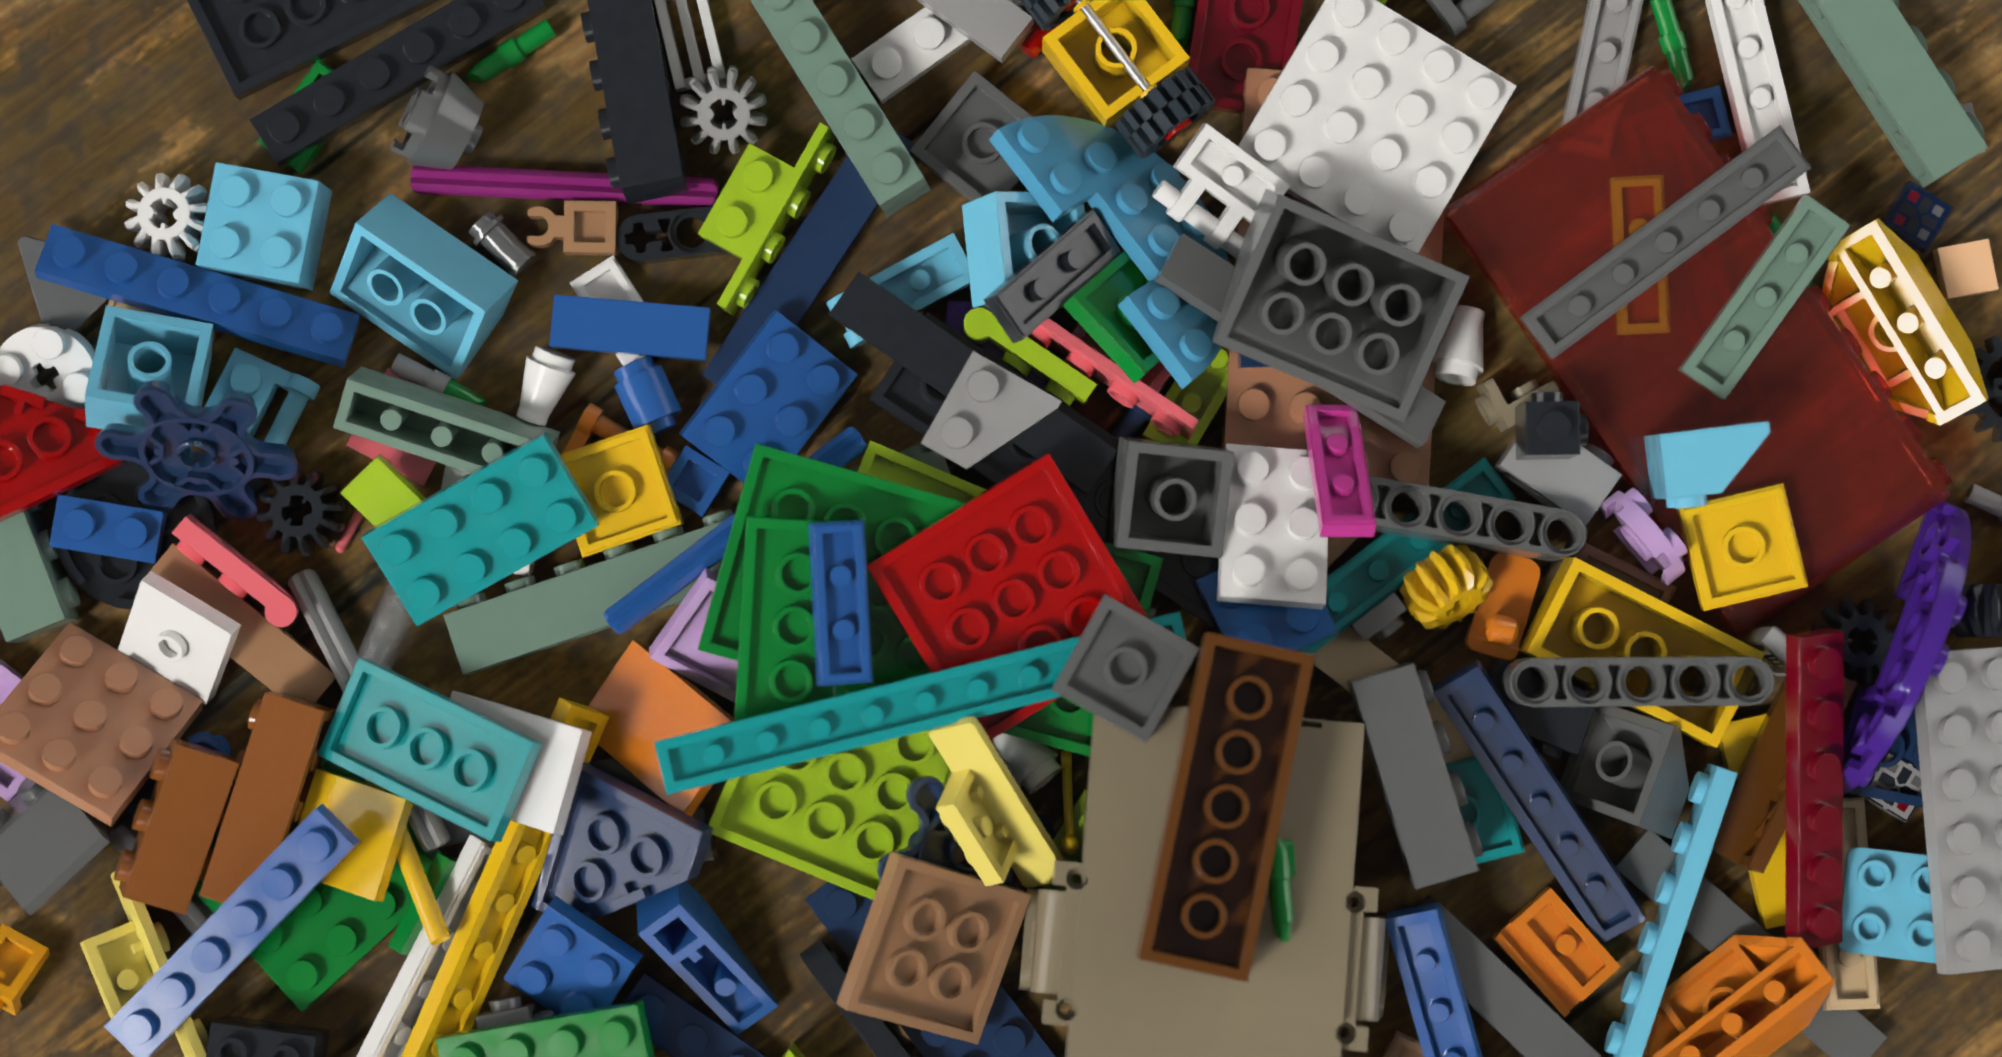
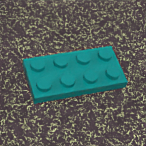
M545 431L370 529L361 538L416 626H419L597 527L600 520Z
M358 658L317 755L491 842H501L543 743L374 661Z

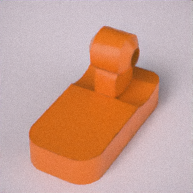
M1496 553L1486 563V568L1489 571L1488 575L1493 585L1488 592L1489 597L1487 600L1476 607V612L1471 615L1465 636V646L1470 651L1493 658L1512 660L1519 652L1521 639L1539 582L1540 569L1532 559Z

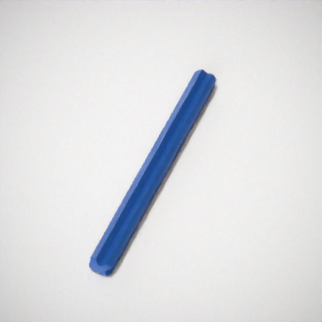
M848 427L808 458L844 468L865 452L867 443L857 429ZM735 513L605 610L604 617L610 627L618 634L625 633L697 579L705 568L710 569L722 560Z

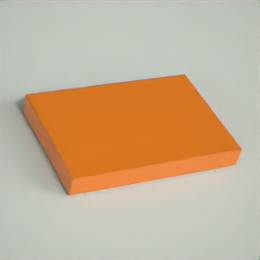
M632 640L588 705L610 716L598 745L669 806L692 816L713 784L667 795L654 741L733 722L734 718L681 674L650 659L649 648L645 644Z

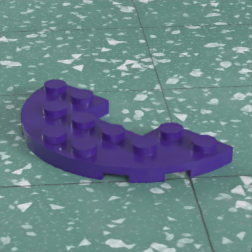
M1943 500L1928 502L1894 597L1902 599L1906 603L1875 685L1858 691L1843 731V795L1852 791L1858 785L1865 787L1869 783L1877 764L1884 757L1898 734L1906 726L1930 675L1937 676L1943 669L1949 654V647L1943 644L1950 626L1955 627L1964 614L1967 597L1962 596L1961 592L1970 556L1971 524L1965 510Z

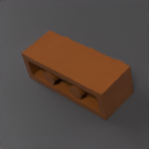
M173 737L168 750L159 748L150 772V778L157 780L150 800L142 798L134 815L132 829L139 832L132 851L123 849L114 873V880L121 881L119 889L123 898L186 915L239 766V762L235 761L236 758L233 755Z

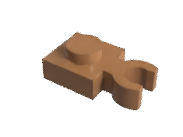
M564 201V216L555 215L551 210L540 206L528 209V216L531 219H545L548 222V230L544 235L527 236V243L535 248H548L555 244L557 240H563V252L566 255L618 256L616 235L619 222V204L616 201Z

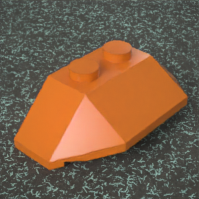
M1733 935L1665 988L1642 1057H1768L1809 1026L1836 981L1802 938Z

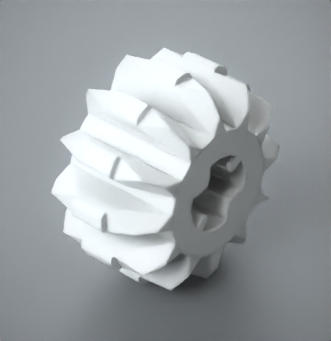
M156 174L155 189L144 182L137 183L138 191L144 197L140 202L134 199L125 201L127 208L137 212V216L129 218L124 223L126 229L139 232L135 237L134 245L141 250L151 247L152 254L163 257L170 253L176 261L185 260L186 245L198 252L200 240L197 237L203 230V219H205L208 204L202 202L206 197L207 190L199 184L190 187V178L183 174H178L172 182L166 174ZM169 208L175 210L173 216L177 220L171 227L167 225L168 218L164 214Z

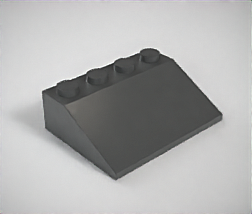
M1266 188L1244 237L1212 342L1401 422H1405L1470 276Z

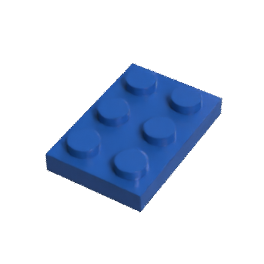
M773 310L679 434L744 483L755 443L797 455L858 374L786 317Z

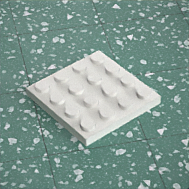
M1324 0L1239 142L1238 147L1291 186L1286 192L1315 210L1418 254L1514 92L1516 85L1377 0Z

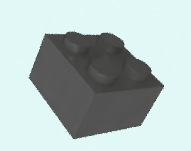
M1119 437L1107 541L1118 548L1222 558L1234 452L1221 447Z

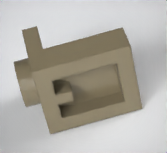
M1490 378L1476 387L1480 397L1475 399V403L1484 421L1489 426L1496 424L1501 433L1515 425V407L1524 402H1531V393L1560 391L1554 380L1540 387L1536 379H1533L1509 392L1508 395L1512 403L1507 404L1494 379Z

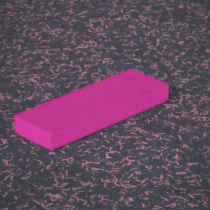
M1305 405L1303 420L1320 537H1374L1376 519L1359 412L1349 405Z

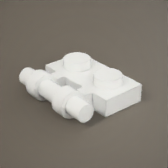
M1203 123L1172 166L1189 178L1187 183L1179 191L1166 180H1163L1153 192L1152 197L1167 207L1166 214L1177 222L1183 219L1204 234L1203 241L1215 250L1222 247L1236 258L1239 256L1244 238L1234 231L1240 220L1243 218L1251 224L1266 188L1284 195L1291 185L1210 125ZM1204 190L1227 206L1218 218L1196 203Z

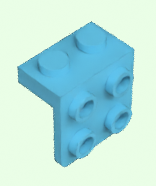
M1857 846L1848 850L1843 879L1842 943H1837L1841 950L1848 953L1936 964L1927 853L1915 854Z

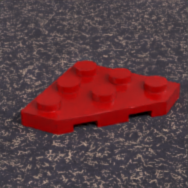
M5 384L3 386L0 385V522L124 464L123 460L109 459L96 450V436L102 429L86 427L85 409L79 407L77 409L49 401L46 397Z

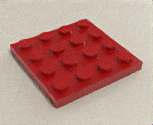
M1049 453L1042 455L867 564L868 571L930 672L1080 636L1105 594L1148 618ZM1058 698L978 717L977 719L990 740Z

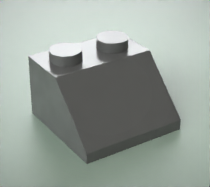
M26 777L19 786L17 795L3 808L0 806V881L21 908L29 915H32L110 843L106 823Z

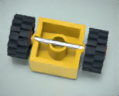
M1020 0L1043 31L1053 29L1043 37V54L1095 122L1110 128L1115 125L1140 159L1150 156L1153 152L1162 149L1165 144L1172 142L1176 136L1189 129L1191 124L1197 122L1215 104L1214 97L1191 67H1188L1190 57L1146 0Z

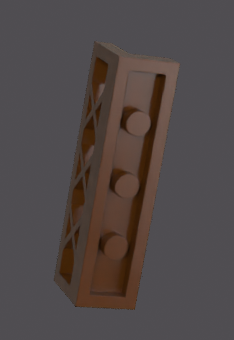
M1786 676L1737 772L1738 774L1711 851L1747 870L1762 874L1786 829ZM1844 677V710L1858 684Z

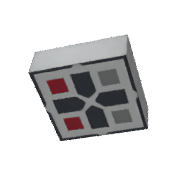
M1888 750L1881 762L1890 761L1895 754ZM1901 759L1899 763L1892 767H1878L1867 785L1869 787L1922 797L1920 772L1914 765L1904 759ZM1860 796L1902 822H1908L1917 807Z

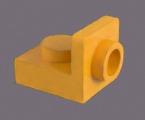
M2 924L0 927V1012L3 1009L16 1016L22 1008L21 996L49 957L50 952L46 946L5 924Z

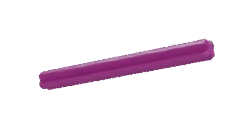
M413 165L410 174L411 190L419 194L566 201H616L617 203H627L620 188L612 189L608 173L455 166L452 170ZM687 177L688 193L632 204L691 207L714 206L719 197V183L714 178Z

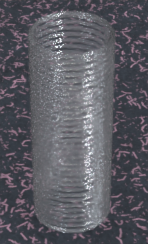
M387 581L388 584H386L384 593H382L380 602L375 609V614L370 621L369 630H366L368 633H365V639H362L364 642H361V648H358L360 651H357L358 653L356 654L360 658L369 659L388 669H393V662L397 659L398 650H401L402 641H405L404 638H406V632L410 629L409 626H411L412 618L407 610L404 609V605L400 604L402 602L392 586L389 585V581Z

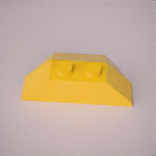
M1879 218L1841 239L1828 256L1829 261L1824 277L1818 314L1873 402L1903 413L1924 418L1926 421L1939 426L1987 401L1989 398L1972 342L1918 254Z

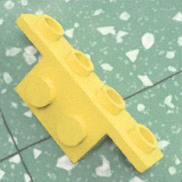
M970 716L962 718L954 724L931 729L929 737L952 772L936 809L943 824L949 828L962 848L967 862L974 867L984 885L991 886L1004 883L1010 867H1012L1020 882L1026 888L1052 884L1054 861L1065 860L978 719Z
M115 871L111 874V879L129 922L80 943L110 1019L168 961L165 952L170 951V943L160 922L152 923L145 903L123 898L119 889L121 881L114 880ZM190 1016L175 1031V1035L184 1057H206L205 1049L208 1047V1034L201 1020H192Z

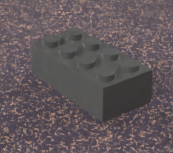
M1406 662L1347 680L1359 722L1365 723L1364 738L1410 883L1415 889H1420L1479 871L1475 858L1484 855L1474 824L1471 825L1469 821L1463 822L1459 806L1467 804V798L1459 774H1455L1454 771L1448 772L1443 755L1451 753V747L1443 723L1438 722V720H1431L1427 703L1434 702L1435 696L1426 670L1416 671L1414 663Z

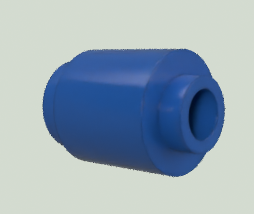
M652 356L635 360L614 372L618 382L614 388L633 429L650 425L654 436L677 425L674 417L683 410L661 365L656 366Z

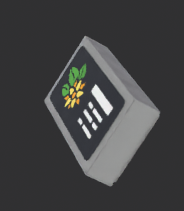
M1778 627L1748 628L1738 640L1765 653L1762 661L1769 665L1775 676H1786V634Z

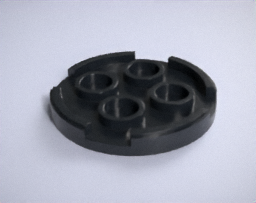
M123 460V465L70 489L66 495L151 509L143 505L138 499V490L149 477V474L140 464ZM188 495L182 497L175 507L164 511L167 512L160 558L173 543L178 544L181 541L172 532L184 517L189 514L193 515L218 535L215 510L208 498ZM57 548L66 572L78 587H81L97 600L121 609H132L139 583L155 565L154 563ZM206 560L203 565L209 568L210 563Z

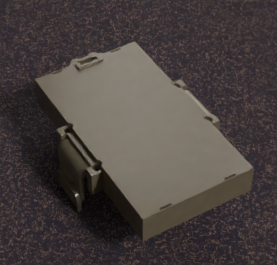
M1188 706L1167 707L1148 743L1137 740L1093 715L1081 863L1054 861L1052 885L1065 886V891L1038 889V886L1027 888V893L1032 896L1025 912L1018 989H1030L1031 992L1056 994V998L1043 997L1041 1023L1067 1026L1065 1057H1341V1050L1367 1052L1369 1027L1356 1024V1020L1378 1022L1383 1016L1389 933L1386 926V916L1374 915V917H1363L1364 912L1377 913L1379 888L1353 886L1365 723L1302 718L1278 838L1282 840L1292 839L1294 845L1296 875L1292 876L1290 880L1294 923H1291V937L1288 942L1283 943L1279 938H1276L1274 925L1272 924L1268 882L1247 983L1144 961L1136 956ZM1075 873L1080 876V881L1077 884H1074L1071 880L1072 875ZM1350 898L1353 899L1352 906H1349L1348 904ZM1063 1004L1070 1005V1009L1067 1012L1061 1011L1060 1008ZM1344 1028V1033L1339 1035V1030Z

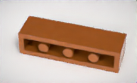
M265 692L263 699H258L255 702L248 719V728L252 730L247 749H242L235 761L239 762L234 777L236 783L230 800L225 802L216 828L220 832L214 851H208L199 876V880L204 881L199 896L224 903L298 827L315 770L321 768L324 759L317 754L336 712L335 709L282 692Z

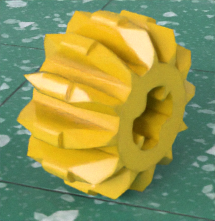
M1451 544L1446 545L1440 552L1431 551L1429 557L1423 561H1417L1416 568L1406 573L1403 577L1404 583L1399 592L1404 599L1403 603L1411 615L1414 616L1416 621H1420L1425 629H1435L1436 627L1445 629L1455 621L1461 623L1463 617L1469 613H1475L1476 607L1485 602L1489 597L1488 592L1493 582L1488 575V569L1475 552H1472L1467 545L1455 547Z

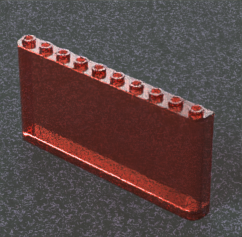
M1649 66L1452 201L1444 208L1442 213L1451 229L1569 400L1579 401V414L1587 415L1589 429L1604 451L1615 460V467L1622 474L1629 487L1639 491L1650 504L1653 512L1649 516L1661 531L1669 527L1685 545L1677 509L1667 508L1666 499H1651L1644 436L1769 421L1770 433L1724 491L1722 493L1708 494L1707 501L1783 483L1808 587L1715 608V612L1731 635L1739 639L1949 498L1950 492L1947 486L1953 481L1944 465L1936 457L1928 459L1917 443L1922 440L1919 429L1905 413L1899 416L1888 401V398L1892 396V391L1877 371L1873 370L1870 373L1867 371L1858 358V355L1863 352L1860 344L1846 327L1838 329L1828 314L1833 309L1825 293L1816 284L1810 287L1807 285L1725 400H1721L1678 370L1774 235L1768 228L1773 221L1763 204L1552 360L1521 321L1520 317L1731 161V158L1726 154L1719 157L1708 141L1713 137V134L1703 117L1696 111L1690 114L1679 99V96L1683 94V90L1674 75L1667 68L1659 72L1654 66ZM1686 553L1683 555V558L1685 560L1683 564L1686 570L1693 578L1688 555Z

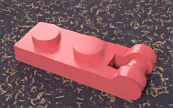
M189 514L184 517L172 532L173 535L181 540L176 545V548L199 566H202L207 560L223 573L218 578L219 582L236 596L242 599L248 593L265 606V616L271 625L286 627L295 620L300 607L291 592L193 515Z

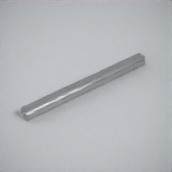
M306 569L289 578L288 585L344 693L357 660L360 657L317 572ZM414 803L408 822L422 850L432 852L446 845L450 841V834L441 817Z

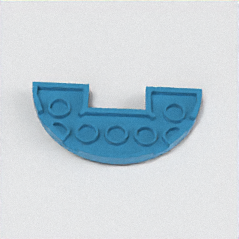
M1044 115L1014 121L997 129L989 141L1052 222L1087 202L1149 282L1128 295L1118 307L1179 386L1184 389L1211 364L1222 348L1221 345L1212 342L1218 321L1154 280L1176 240L1183 233L1229 262L1226 250L1222 247L1215 250L1203 241L1204 234L1183 219L1177 222L1166 214L1167 207L1152 197L1153 192L1163 180H1166L1179 191L1187 182L1180 176L1177 169L1164 161L1156 153L1153 152L1150 156L1140 159L1120 131L1108 126L1104 127L1103 124L1069 116ZM1198 198L1196 203L1209 212V210Z

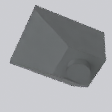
M1615 706L1595 707L1578 755H1569L1560 784L1575 804L1672 839L1690 790L1681 729Z

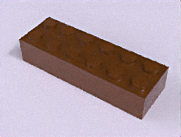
M1209 632L1202 635L1136 951L1138 959L1248 983L1315 655Z

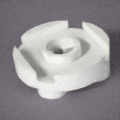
M35 324L13 334L0 347L1 386L5 384L46 397L47 400L75 409L77 407L85 409V392L95 350L81 334L69 328L64 330L57 326H49L50 324ZM39 363L45 369L53 366L57 369L59 375L54 379L56 389H50L47 385L41 386L37 381L36 377L39 374L37 366Z

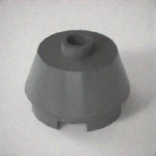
M429 66L424 77L432 81L426 91L418 87L415 88L398 123V126L406 131L402 142L393 139L389 150L406 158V164L452 170L463 152L469 155L473 152L481 136L483 126L477 124L484 102L452 70L446 74Z

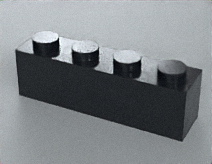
M587 0L589 11L581 12V22L586 42H595L598 59L589 61V67L595 91L603 90L606 108L598 109V119L603 139H612L615 157L606 158L612 189L620 188L628 204L688 193V181L654 0Z

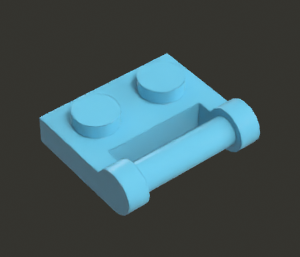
M235 348L205 407L217 405L226 394L232 391L248 393L255 400L258 413L255 424L247 429V432L254 437L278 388L289 391L264 442L286 445L308 400L314 401L321 387L304 376L291 373ZM195 441L194 445L199 447V442Z

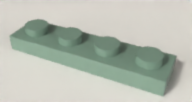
M1802 196L1678 370L1721 400H1725L1851 225L1810 196Z

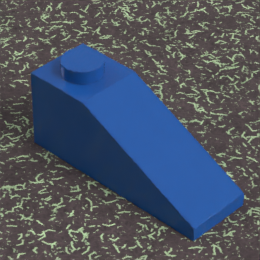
M687 881L636 902L638 935L736 1035H739L778 1007V1000L712 907Z

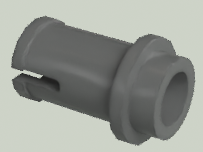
M489 211L469 230V234L474 238L472 244L475 247L482 245L512 277H515L534 259L533 257L536 254L529 250L503 224L505 218L502 215L496 217Z

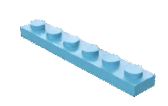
M1707 763L1705 772L1698 771L1694 776L1688 794V801L1694 804L1688 822L1681 821L1675 831L1671 851L1677 854L1671 872L1664 871L1656 887L1654 900L1659 902L1660 905L1653 923L1647 921L1640 934L1637 949L1643 955L1637 973L1630 971L1625 979L1621 992V1001L1625 1002L1626 1005L1620 1023L1613 1021L1605 1038L1604 1051L1609 1053L1608 1057H1642L1738 774L1734 771Z

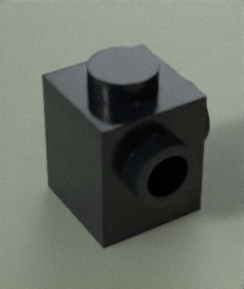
M1563 392L1531 393V402H1524L1515 407L1516 460L1570 459L1580 455V446L1587 445L1588 419L1586 414H1579V401H1564Z

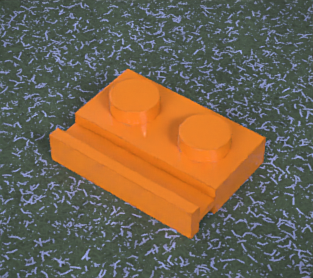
M1548 886L1509 920V923L1499 932L1491 936L1563 1017H1566L1574 1006L1580 1001H1584L1621 967Z

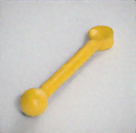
M1061 750L1064 837L1060 841V849L1067 855H1073L1080 849V840L1075 836L1072 754L1070 751Z

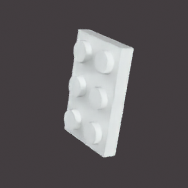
M1226 444L1224 449L1234 452L1222 558H1219L1217 601L1323 609L1326 605L1328 537H1320L1308 450Z

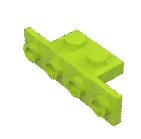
M819 123L795 167L749 143L699 230L698 234L702 238L742 259L717 302L725 312L732 316H735L740 307L746 309L757 293L760 282L756 278L765 262L771 264L779 255L785 242V236L781 234L790 218L797 219L807 206L811 196V192L807 188L816 172L823 174L831 164L836 153V146L832 145L835 136L828 126Z

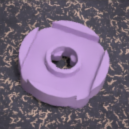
M1631 488L1625 494L1621 491H1616L1601 503L1600 510L1605 519L1614 513L1621 523L1620 526L1613 530L1614 533L1647 572L1653 575L1659 569L1662 570L1660 582L1666 586L1685 572L1683 555L1688 552L1686 546L1669 527L1663 531L1659 529L1648 516L1653 510L1639 491L1635 488Z

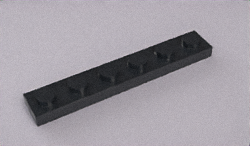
M453 0L251 118L250 122L280 168L307 150L325 142L429 81L430 79L424 77L429 66L444 72L543 14L547 9L542 0Z

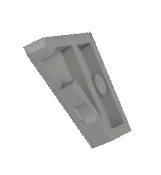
M973 351L921 444L959 466L968 469L1055 411L1062 401Z

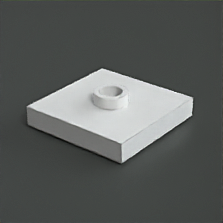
M150 571L140 582L118 651L204 700L203 704L206 705L216 695L241 624L153 571Z

